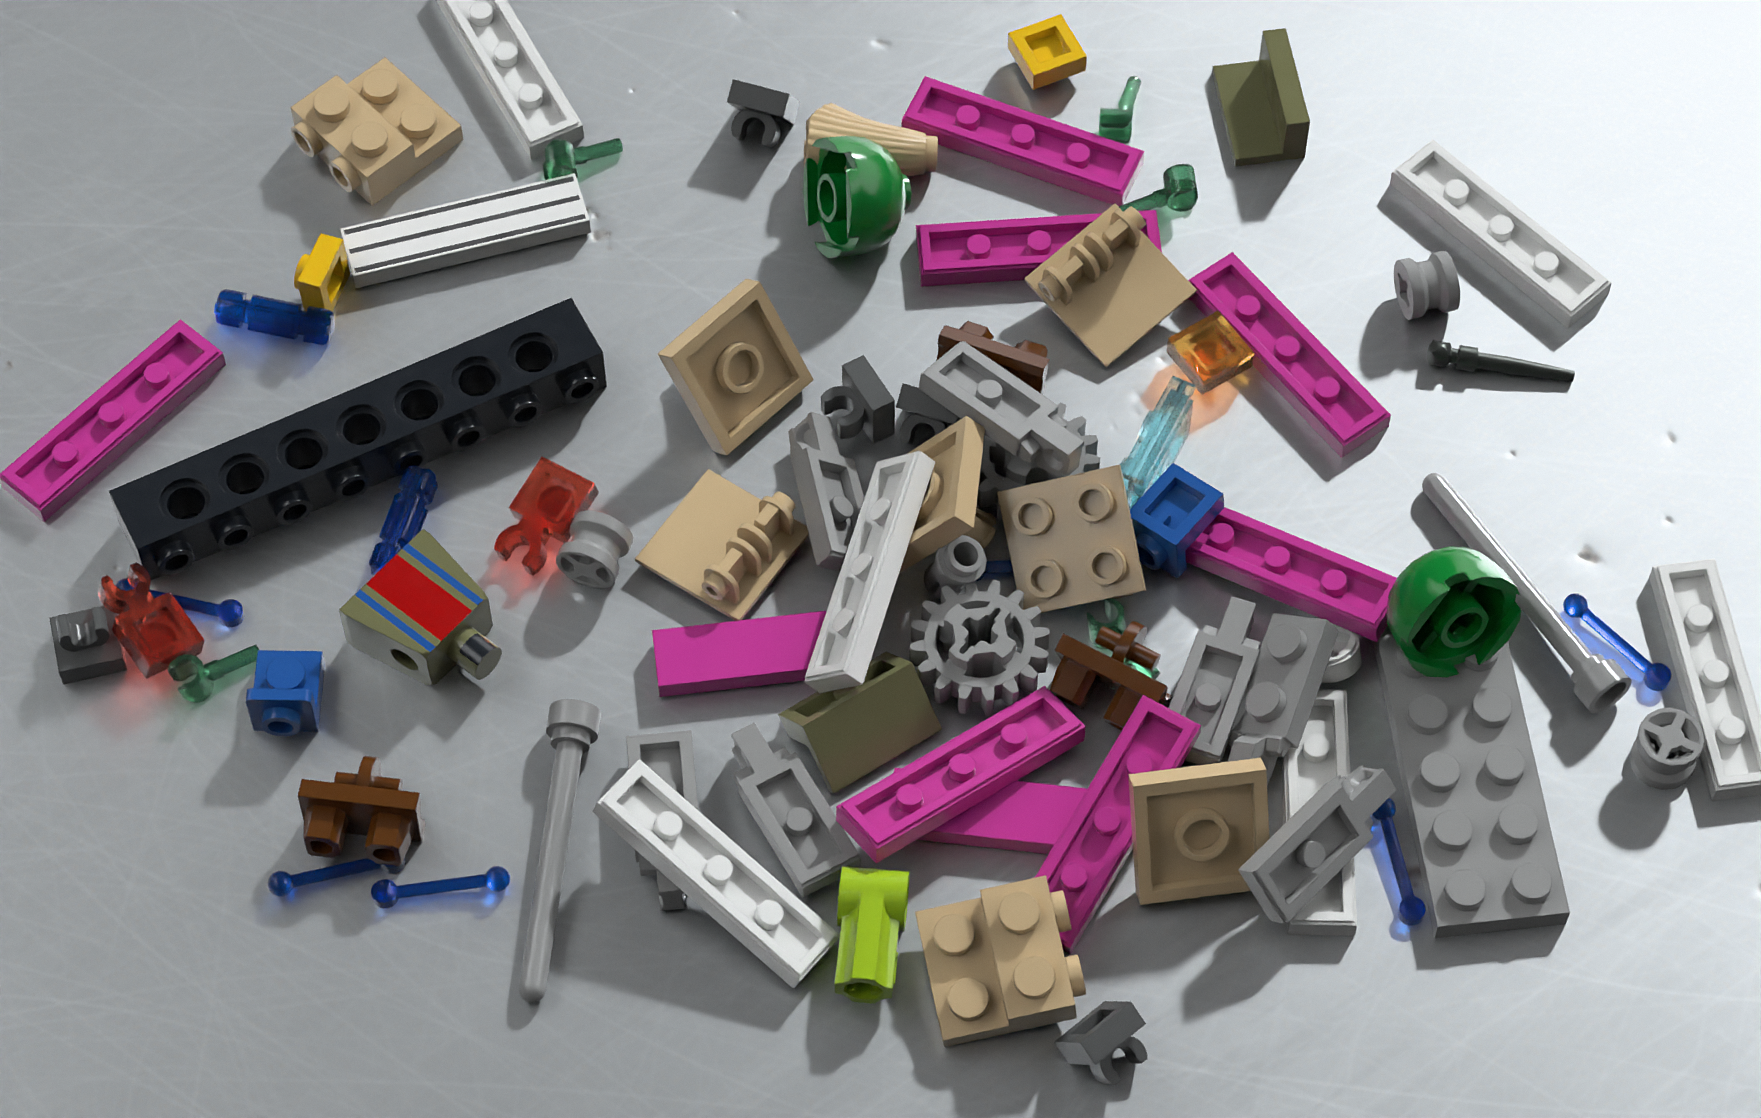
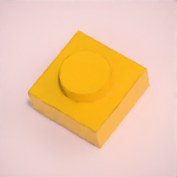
M1062 14L1008 33V49L1033 90L1086 71L1087 55Z
M320 233L310 255H302L297 264L294 286L300 292L304 314L307 317L328 322L348 281L350 270L344 241L341 238Z

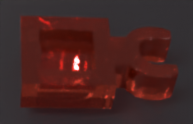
M541 456L508 507L514 518L520 521L518 524L504 529L497 537L494 550L499 558L507 562L517 547L528 545L530 549L524 556L521 564L527 573L532 576L537 574L546 563L547 549L545 545L550 537L563 543L568 542L572 536L570 526L575 515L580 511L588 510L599 494L595 483Z
M135 562L129 566L127 580L134 588L132 590L125 591L117 588L108 575L101 578L98 590L101 603L111 612L120 614L114 618L112 631L146 679L201 654L205 639L171 592L154 599L149 592L151 585L149 573L142 565Z

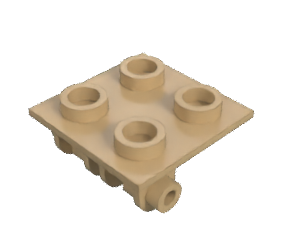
M1113 204L1024 278V281L1105 368L1197 292V289L1141 231L1146 225L1142 215L1131 206L1122 211L1116 204Z
M1121 465L997 492L1016 588L1024 592L1023 610L1038 606L1041 613L1104 599L1123 598L1131 596L1133 593L1146 591Z
M708 469L636 556L635 562L731 619L738 621L745 617L808 538L809 532L806 525L793 518L792 512L796 506L793 500L786 494L775 492L772 497L765 496L761 500Z

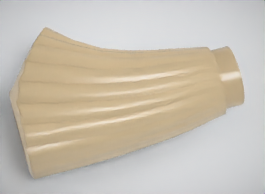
M833 103L825 104L818 108L806 120L803 169L807 158H812L818 165L819 150L821 148L812 146L816 139L856 136L870 139L887 149L896 160L901 173L906 176L921 175L924 171H936L937 136H926L924 132L870 120Z

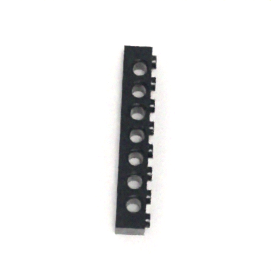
M569 298L109 490V494L119 524L147 582L162 575L177 574L187 569L193 562L216 552L239 548L256 535L280 525H291L300 522L311 512L339 500L354 499L362 495L369 487L398 475L413 474L428 462L454 451L469 450L489 436L511 427L528 425L541 414L567 403H579L590 398L596 391L607 387L603 351L573 299ZM532 369H543L538 372H528ZM479 392H486V393H487V394L481 395V396H471V395H473V394H475V393H479ZM430 416V418L425 420H414L418 417ZM373 440L371 443L365 445H356L361 441ZM304 465H315L309 469H298ZM248 489H257L249 494H240ZM198 513V515L193 518L181 519L182 517L188 514Z

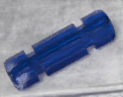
M230 289L221 290L218 295L214 313L216 322L221 325L241 328L243 323L248 324L247 330L294 340L298 338V334L304 335L303 342L326 345L332 338L335 321L334 313L331 310L309 306L307 311H303L302 304L259 295H253L251 300L246 299L247 293Z
M415 465L409 466L404 470L398 485L401 492L395 494L379 534L382 542L375 545L369 560L373 576L421 531L428 514L425 506L432 503L438 487L436 474L432 470L422 469Z

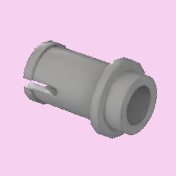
M962 535L944 547L938 548L936 560L928 566L924 573V584L927 590L936 582L940 584V587L933 594L934 597L941 599V588L946 585L958 595L965 584H971L980 578L985 570L987 560L979 542L971 537Z

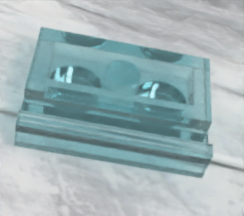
M1172 375L1155 409L1150 410L1146 415L1140 428L1137 442L1130 455L1121 461L1120 465L1129 509L1132 508L1167 468L1175 462L1190 433L1194 402L1190 398L1195 391V384Z

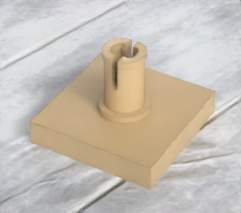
M751 279L742 281L658 353L659 358L712 451L726 456L814 380L761 282Z
M968 416L960 419L909 452L921 451L935 461V465L899 573L962 535L975 539L983 549L993 539L996 530L992 527L996 524L995 516L976 507L985 428Z
M1261 758L1128 774L1135 890L1140 905L1251 891L1238 869L1270 839L1267 772Z

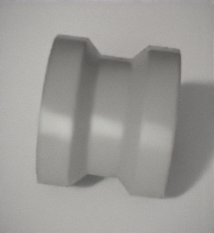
M1447 251L1434 252L1425 261L1416 262L1411 258H1405L1395 262V292L1401 311L1406 319L1421 318L1430 309L1437 308L1446 313L1459 308V279L1452 257Z
M591 510L580 511L575 515L570 526L572 539L560 547L556 556V564L566 576L580 584L599 589L609 588L615 583L619 574L617 561L629 552L633 543V535L630 529L621 521L610 515Z
M1661 708L1647 714L1640 723L1637 738L1633 743L1630 754L1631 767L1638 779L1650 787L1661 790L1676 789L1686 784L1694 773L1697 759L1700 757L1705 739L1702 727L1694 717L1685 711L1675 708Z

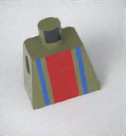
M422 529L339 609L347 643L425 685L437 684L456 665H459L477 680H481L494 670L502 655L501 648L485 637L493 626L489 599L485 592L425 529Z

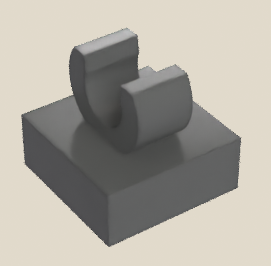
M733 79L727 103L740 110V112L733 119L731 126L732 136L744 141L749 124L760 120L765 125L762 144L770 148L775 147L780 138V126L777 120L794 125L800 101L789 93Z
M862 355L843 364L842 386L832 387L821 395V411L824 415L831 414L838 409H845L851 412L849 415L836 420L838 437L840 439H849L859 434L863 429L872 444H875L894 435L895 400L868 360Z
M902 384L896 408L915 414L907 417L902 423L899 433L901 442L912 445L915 432L921 425L930 424L935 431V435L948 428L946 423L953 425L961 419L919 390L918 387Z
M113 604L49 618L58 672L63 685L127 671L118 617Z
M1104 1001L1054 1041L1069 1064L1090 1065L1094 1077L1099 1082L1107 1085H1116L1121 1081L1111 1061L1113 1053L1118 1048L1124 1052L1125 1057L1130 1063L1142 1064L1148 1059L1147 1051L1142 1042L1132 1036L1146 1023L1131 1001Z

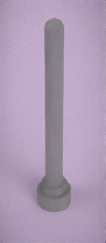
M1439 473L1427 475L1422 483L1424 493L1471 549L1479 551L1493 560L1514 582L1520 595L1516 594L1515 602L1573 670L1571 679L1576 684L1574 693L1591 713H1599L1619 701L1629 690L1632 680L1614 659L1606 660L1602 654L1593 655L1446 478Z
M562 699L553 702L549 707L546 734L551 738V746L556 750L519 984L520 996L530 1003L540 1001L546 993L582 754L589 751L590 744L597 741L601 720L599 708L591 703L576 699Z

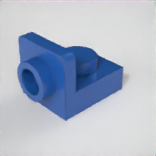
M1172 463L1130 509L1140 562L1150 569L1158 570L1161 568L1175 578H1179L1187 569L1186 549L1225 508L1224 494L1175 463Z
M258 650L254 688L247 689L245 701L254 731H264L270 735L280 737L293 736L298 732H319L325 673V660L322 651Z

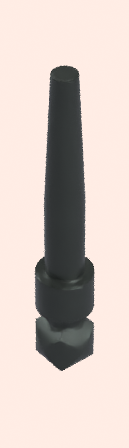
M1433 340L1427 351V361L1430 365L1447 367L1449 363L1456 364L1455 369L1472 372L1475 371V368L1508 374L1572 382L1575 376L1574 370L1513 357L1478 352V347L1459 345V348L1456 349L1452 348L1451 343Z

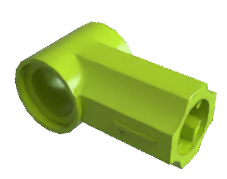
M842 866L837 908V926H841L835 975L836 994L843 995L852 1002L870 1004L892 998L897 970L899 932H904L906 925L910 872Z

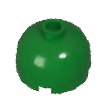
M856 136L816 139L812 146L821 148L819 150L818 165L812 158L806 159L803 174V201L808 226L819 222L827 242H814L817 249L827 258L856 256L878 250L894 236L902 223L905 210L910 206L912 192L908 177L901 173L900 167L889 151L870 139Z
M1448 546L1425 553L1412 561L1400 573L1388 595L1387 624L1400 652L1413 669L1427 677L1448 678L1460 674L1454 665L1464 663L1466 657L1475 654L1477 663L1480 665L1492 658L1509 641L1521 618L1522 610L1515 602L1516 594L1520 595L1506 572L1484 554L1466 547Z

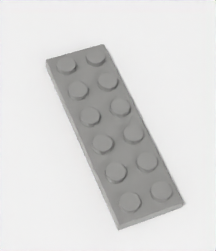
M1387 626L1377 642L1373 641L1434 938L1566 924L1570 910L1508 642L1492 658L1480 665L1477 663L1475 654L1466 657L1464 663L1454 665L1460 673L1458 675L1448 678L1427 677L1411 667L1400 652L1390 628Z

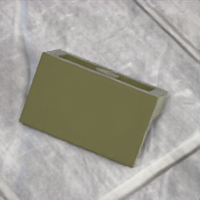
M1286 28L1266 30L1262 32L1259 60L1212 67V76L1235 167L1305 158L1310 119Z
M884 652L870 661L863 685L823 693L817 691L778 714L788 737L808 746L828 790L832 793H836L942 730L913 663L889 652Z

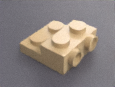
M386 57L348 84L338 75H335L290 107L294 122L291 134L300 149L309 157L319 156L329 166L333 177L347 192L357 191L372 206L463 140L461 125Z
M1046 875L981 889L980 898L915 912L944 1047L1077 1018L1074 997L1086 995L1085 983L1078 954L1064 957L1059 933L1072 930L1064 892L1061 890L1050 893Z

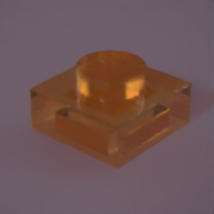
M1219 311L1174 334L1167 341L1166 352L1202 395L1248 370L1253 365L1254 352Z

